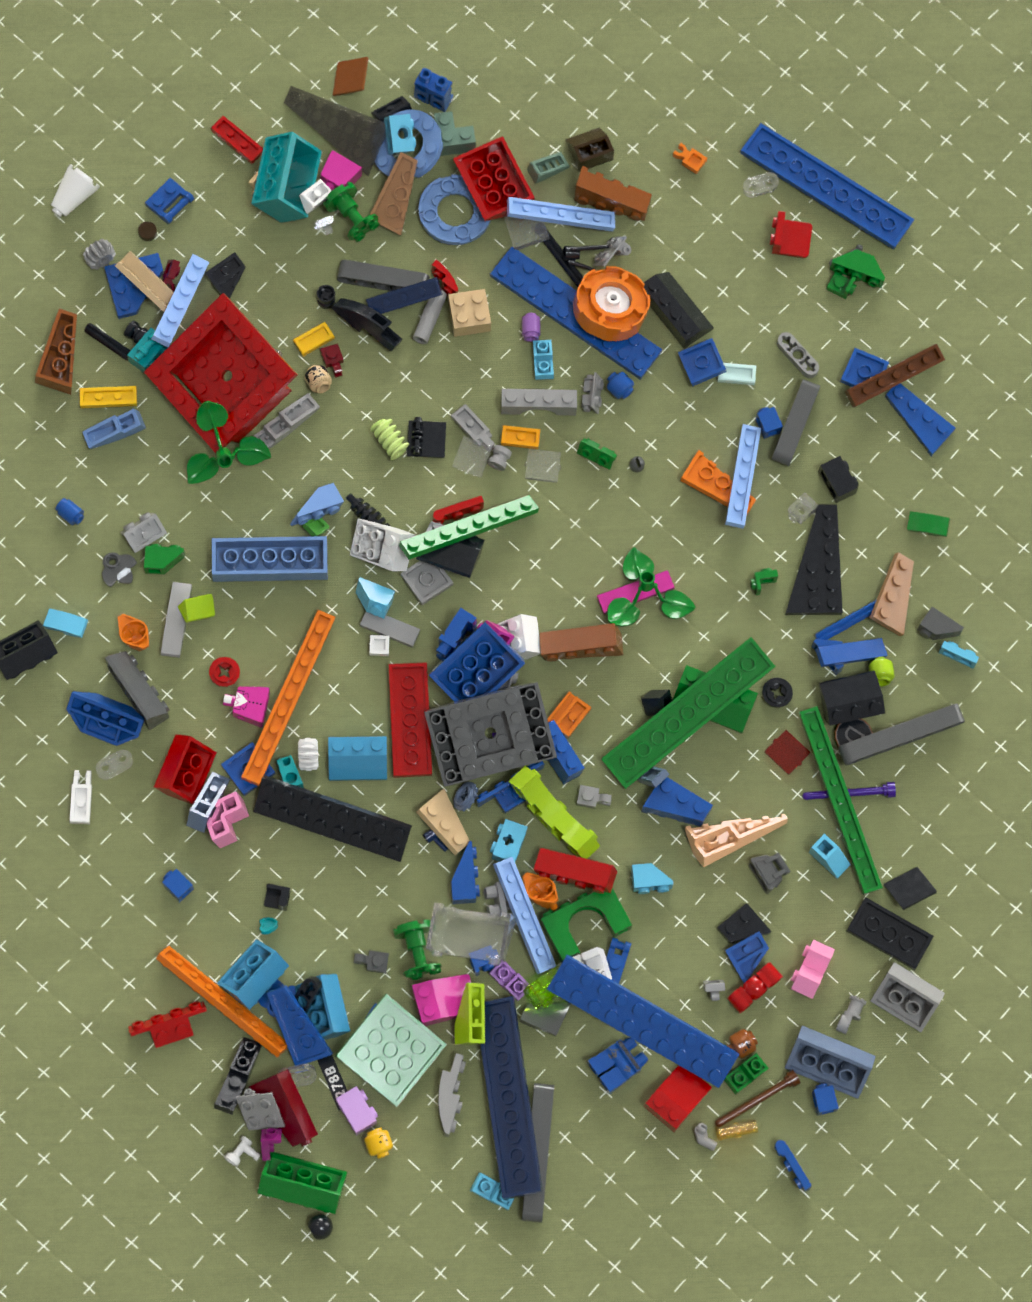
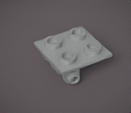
M627 237L610 238L606 243L609 248L598 253L592 266L605 267L613 255H629L631 247L625 242Z
M249 1088L244 1091L245 1094L243 1096H236L248 1130L285 1127L272 1093L256 1094L255 1091Z

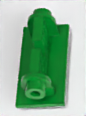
M589 438L581 440L577 454L610 470L613 461L617 458L615 451L604 446L602 449H599L600 444Z

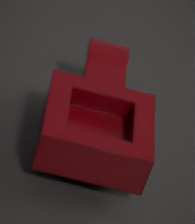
M170 259L167 262L162 277L163 282L168 284L169 288L174 291L173 279L179 275L180 262Z
M338 343L321 348L320 352L326 368L332 367L335 378L343 376L340 364L344 363V359Z

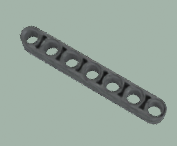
M953 704L839 746L838 750L845 766L953 728L964 723L965 719L959 705Z
M534 1083L531 1113L543 1192L524 1196L522 1221L542 1223L554 1085Z

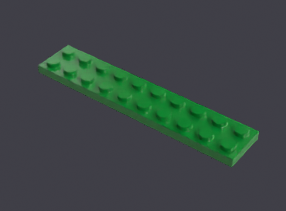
M750 637L601 760L623 787L627 789L776 666L754 639Z

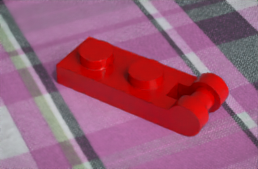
M482 495L436 510L433 513V522L443 525L444 521L450 519L458 520L465 514L480 512L484 508Z

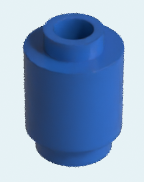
M63 498L55 508L58 512L57 514L71 525H78L84 518V511L70 499Z

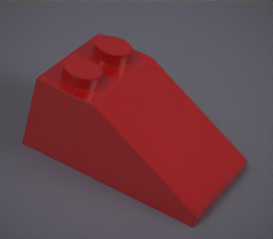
M678 1065L647 1100L644 1108L671 1131L675 1132L712 1089V1086L699 1076Z

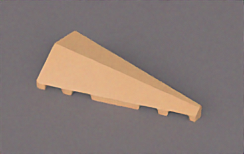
M781 814L780 817L776 818L763 816L760 820L747 818L723 821L719 825L709 826L707 823L703 824L702 827L691 828L690 825L685 827V832L693 855L704 868L787 824L788 818L785 814Z

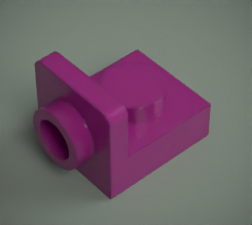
M281 1128L262 1129V1161L270 1160L271 1152H275V1144L281 1143Z

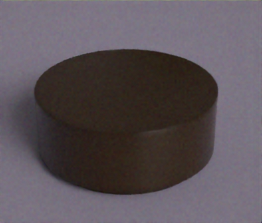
M152 222L140 224L138 228L139 237L144 241L153 240L157 236L155 224Z

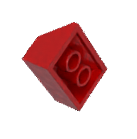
M175 734L154 788L170 797L193 805L203 788L217 752L191 736Z

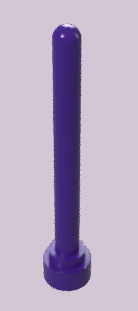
M886 782L882 787L847 789L850 797L883 794L887 798L896 797L895 782ZM826 791L805 792L802 798L804 800L826 799L828 795Z

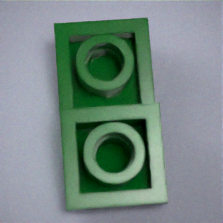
M910 511L907 530L947 537L950 518Z
M755 1053L728 1074L724 1081L736 1095L769 1068L760 1056Z

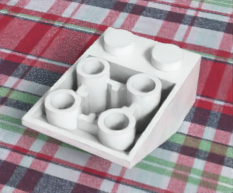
M358 518L350 555L390 571H407L409 559L401 550L399 544L400 541L414 537L415 534Z

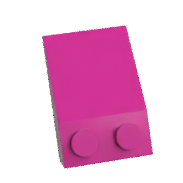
M469 974L434 979L412 985L420 1022L423 1025L429 1026L457 1018L466 983H471Z

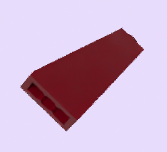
M288 1069L248 1087L255 1091L256 1094H273L285 1127L278 1128L282 1129V1134L292 1147L298 1144L303 1147L312 1143L311 1138L317 1136L318 1133Z

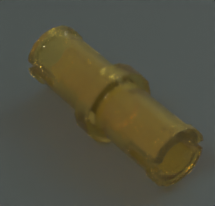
M755 1120L740 1124L735 1122L731 1126L716 1128V1133L719 1141L733 1137L738 1139L742 1135L758 1133V1126Z

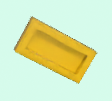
M323 322L293 339V343L304 357L334 340L335 336L326 322Z

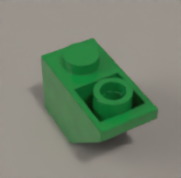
M151 544L146 546L144 559L145 574H166L185 558L184 548L178 545L162 547L159 544Z

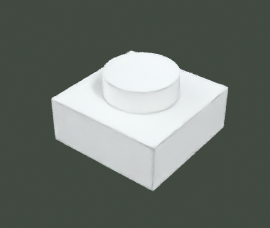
M370 635V656H389V636Z

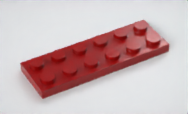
M427 663L389 664L393 778L432 776L431 736L424 711L429 710Z

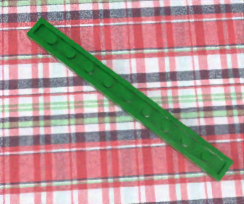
M818 706L800 711L798 714L862 893L865 895L883 888Z

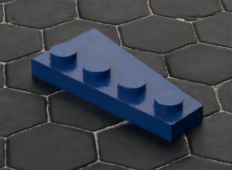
M902 384L891 388L886 394L885 398L899 416H902L906 421V425L916 434L917 439L926 447L930 456L955 431V427Z
M287 985L267 993L295 1067L333 1054Z

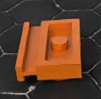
M569 691L547 720L548 723L554 720L563 735L569 739L592 707Z

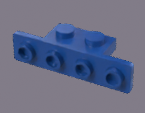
M541 761L530 764L528 768L531 770L535 769L538 772L544 768L545 764ZM501 781L494 786L495 789L491 792L485 791L478 796L479 799H477L476 805L480 807L495 798L506 814L526 802V800L521 799L508 781L506 783Z

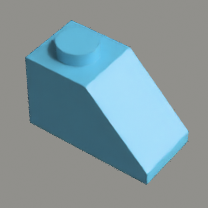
M360 577L355 593L366 612L384 619L392 605L395 591Z

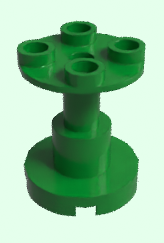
M347 182V186L344 187L342 184L332 190L326 197L328 201L323 202V206L328 212L339 210L343 217H349L354 226L348 232L347 237L349 240L359 242L364 239L365 234L370 230L373 231L380 225L378 222L379 217L376 214L365 218L357 211L358 205L353 199L357 193V188L352 182Z
M424 919L422 924H419L418 920L397 926V929H393L394 938L405 939L407 950L412 951L415 967L403 973V976L411 978V980L421 979L427 973H430V975L441 973V963L427 964L423 949L427 946L424 934L433 929L431 920Z

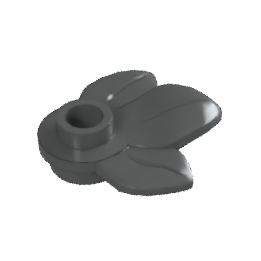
M114 552L106 554L103 558L105 568L102 572L106 585L112 587L116 581L123 584L132 583L133 575L130 568L134 567L137 561L128 554L119 555ZM111 560L116 561L114 565L109 564Z

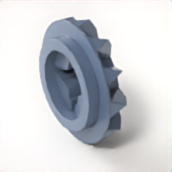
M466 782L457 790L454 797V807L457 810L466 811L467 808H471L472 803H475L474 800L478 797L477 792L479 790L476 784Z

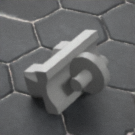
M499 881L483 890L485 900L494 899L495 905L487 906V917L497 918L498 921L504 920V917L508 916L507 910H511Z

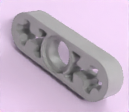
M788 332L780 334L777 340L778 348L806 378L815 377L819 370L817 361L792 334ZM783 339L785 341L788 339L789 345L787 343L782 344ZM800 351L803 354V358L795 359L793 353ZM807 365L808 367H814L813 372L811 370L807 371Z

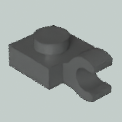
M369 950V956L355 953L354 964L367 965L366 971L386 974L389 953Z

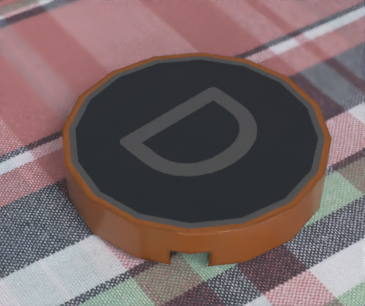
M858 719L838 724L834 738L837 747L845 743L873 734V731L865 720Z

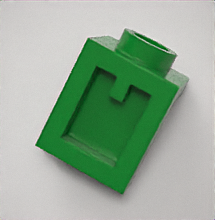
M835 272L826 290L846 300L849 294L852 295L857 287L854 284L856 278L852 277L850 280Z

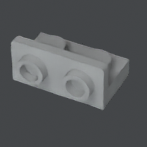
M147 512L139 517L140 521L135 524L133 522L128 523L123 527L124 530L120 532L134 553L167 534L155 513L150 514Z

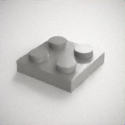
M422 561L412 565L407 571L400 573V576L421 605H424L453 586V581L444 569Z

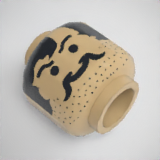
M313 365L308 368L304 379L312 392L324 393L329 390L332 378L324 366Z

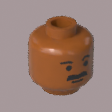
M741 1029L729 1037L730 1044L728 1047L739 1053V1058H745L756 1051L758 1042L750 1030Z

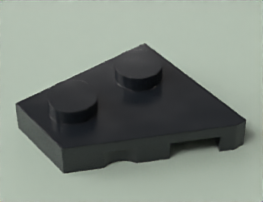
M234 252L205 272V276L219 295L224 293L230 299L246 266Z
M747 903L717 927V930L729 944L744 940L759 931L761 935H769L771 933V930Z

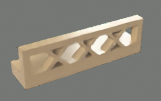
M129 251L115 267L165 312L174 291L137 256Z

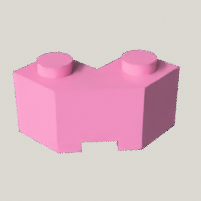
M237 792L218 799L214 814L207 822L212 841L219 848L238 841L232 824L249 817L245 802Z
M815 940L812 941L810 946L806 945L802 954L805 957L799 971L795 970L791 981L794 982L791 989L813 999L835 949Z

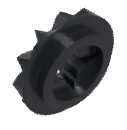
M772 678L764 684L762 695L764 701L770 707L780 708L786 706L791 701L793 689L785 679ZM779 687H781L780 694H782V696H778L776 699H774V692L772 691H776L777 689H779Z

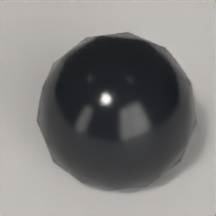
M324 1214L314 1215L308 1222L309 1229L316 1240L326 1239L332 1233V1221Z

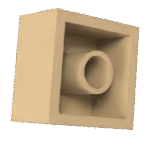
M485 289L448 294V306L454 337L491 332V319Z

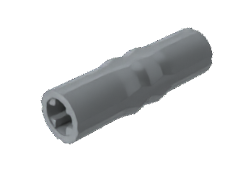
M442 291L443 295L428 300L413 335V340L417 343L427 344L447 297L444 291Z

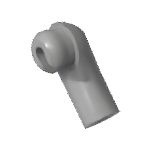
M699 1123L694 1130L697 1143L714 1151L718 1142L708 1138L706 1124Z

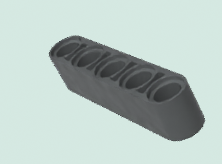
M351 260L340 261L337 280L341 283L386 291L397 290L429 280L430 278L429 275L422 272Z
M802 380L774 451L773 461L790 466L820 385Z

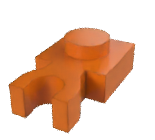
M680 143L678 148L683 152L678 153L675 150L672 156L676 159H682V165L697 175L707 162V157L693 148L691 151H688L686 146Z

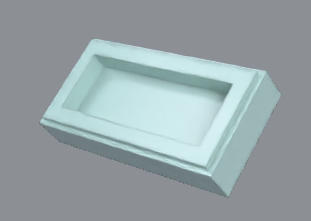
M724 363L727 372L719 375L717 381L721 383L755 385L756 366Z

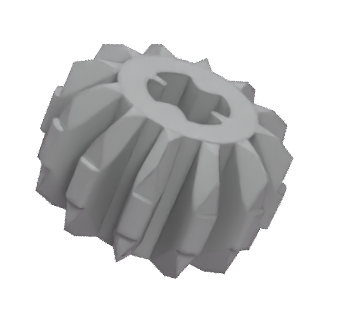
M104 239L96 240L83 253L87 265L95 270L109 265V262L113 261V257L116 255L112 244Z

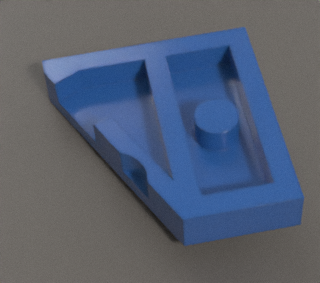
M759 931L725 950L743 984L749 979L769 947Z

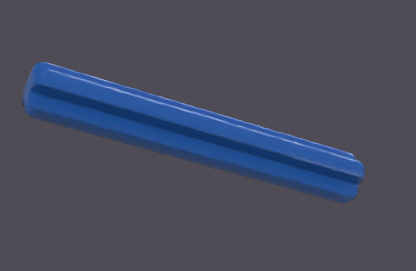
M876 600L816 633L815 638L828 640L869 617Z

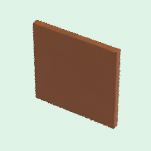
M368 57L337 63L333 96L364 91Z

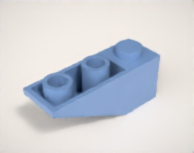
M334 483L317 488L290 525H303L311 519L318 520L324 515H334L339 512V508L344 503V500Z

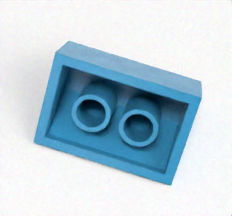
M387 736L328 737L329 781L387 780Z
M256 939L217 984L250 1010L257 1004L263 994L271 988L272 984L283 975L289 965L275 950Z
M337 974L316 976L321 980L322 989L307 1012V1016L324 1040L336 1038L350 1032ZM312 982L310 983L311 986H310L309 990L306 991V992H308V993H309L311 990L314 989V988H313V985H314V984H313ZM298 984V985L295 986V988H296V993H297L299 987L301 986V984ZM300 996L298 999L299 1004L306 1006V999Z

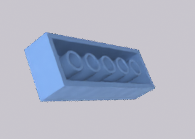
M327 536L212 538L213 582L328 580Z

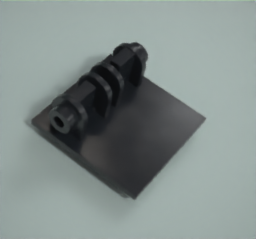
M415 417L413 421L409 420L407 456L445 458L446 422L422 421L421 417Z

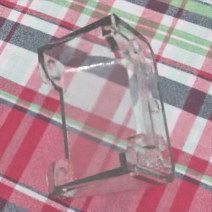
M434 903L426 950L431 952V956L435 957L450 955L489 961L488 963L491 965L499 966L500 963L505 962L516 918L511 913L501 912L500 916L494 912L489 914L460 910L455 907H444V904Z

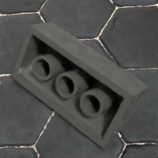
M124 651L105 657L108 670L135 710L145 719L144 723L149 730L169 718L168 711L170 710L164 701L160 702L157 698L159 696L158 691L154 686H149L147 675L143 670H138L136 667L138 662L133 655L129 656Z

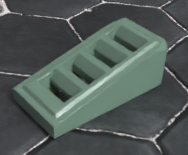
M558 152L530 162L527 171L536 184L568 169L570 166L563 154Z

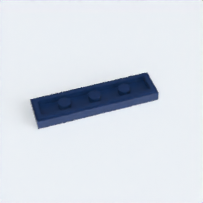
M435 277L368 298L366 301L368 307L383 314L443 294L438 278Z

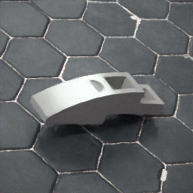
M457 1053L451 1072L442 1071L439 1086V1117L446 1137H449L450 1132L454 1133L457 1121H454L455 1114H460L463 1102L459 1101L460 1096L453 1094V1092H458L461 1082L457 1080L458 1075L464 1072L466 1062L463 1061L464 1055Z

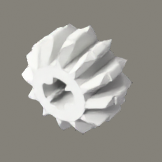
M305 738L300 739L298 742L299 768L301 770L312 771L318 768V741L316 739Z

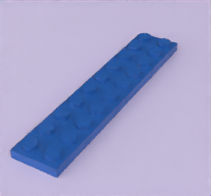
M760 123L741 149L740 154L893 250L914 222V219L762 123Z
M514 247L509 249L490 273L491 278L640 380L662 353L660 347L639 333L622 341H605L587 333L574 316L573 300L576 290Z
M566 955L547 987V990L718 1088L739 1056V1053L569 955Z

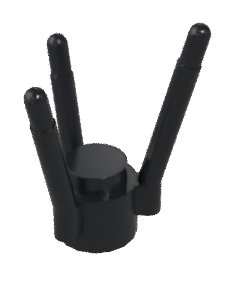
M564 246L563 260L568 261V265H574L591 271L595 268L575 261L579 260L580 251L608 249L609 246Z

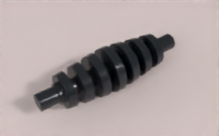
M351 493L346 497L351 503L350 509L352 511L357 510L355 512L357 517L385 524L386 519L384 517L380 518L382 514L379 511L375 513L376 509L374 507L369 508V503L363 504L364 500L362 498L356 499Z

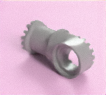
M850 996L849 999L851 1001L847 1010L841 1015L836 1031L846 1034L852 1019L860 1021V1013L863 1006L867 1003L864 999Z

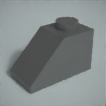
M931 607L917 630L920 631L919 633L924 638L938 640L957 637L961 634L964 627L934 607Z

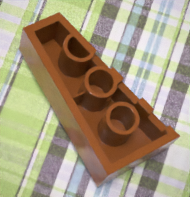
M582 166L576 184L574 201L581 205L594 206L598 210L612 211L619 216H629L636 221H645L651 202V193L631 185L624 187L621 181L616 179L607 180L603 177L604 174L599 172L592 174L587 172V167Z
M63 309L58 310L35 375L36 384L70 395L77 314Z
M615 623L539 633L541 655L547 661L623 656L622 633Z

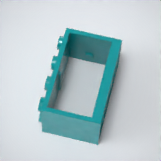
M294 132L266 137L251 204L281 223L308 218L299 195L315 184L322 151Z

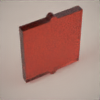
M785 730L777 739L773 740V743L764 753L790 775L798 766L802 765V761L811 752L791 733Z

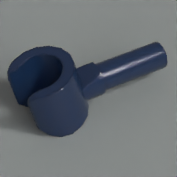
M432 830L424 833L423 836L428 843L434 840L444 852L448 850Z

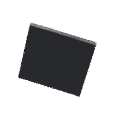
M918 867L884 884L885 888L903 910L937 893V890Z

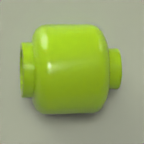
M885 657L875 658L868 666L869 671H875L881 687L889 685L895 678L893 663L889 659H885Z

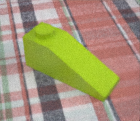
M466 983L455 1021V1044L457 1045L485 1044L484 984Z

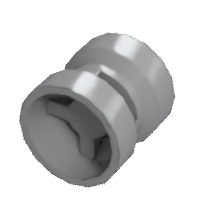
M495 445L493 456L489 458L488 465L496 470L504 471L507 466L506 461L510 459L512 452L506 447Z

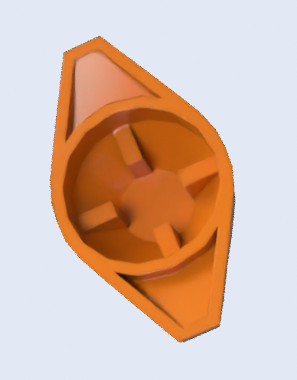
M126 614L118 616L121 640L128 647L139 652L149 647L147 625L143 621Z
M529 872L522 876L527 894L535 904L545 909L556 910L558 908L556 902L559 900L556 886L550 878L541 877Z

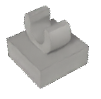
M723 980L703 981V989L705 992H710L711 1001L719 1000V991H725V982Z

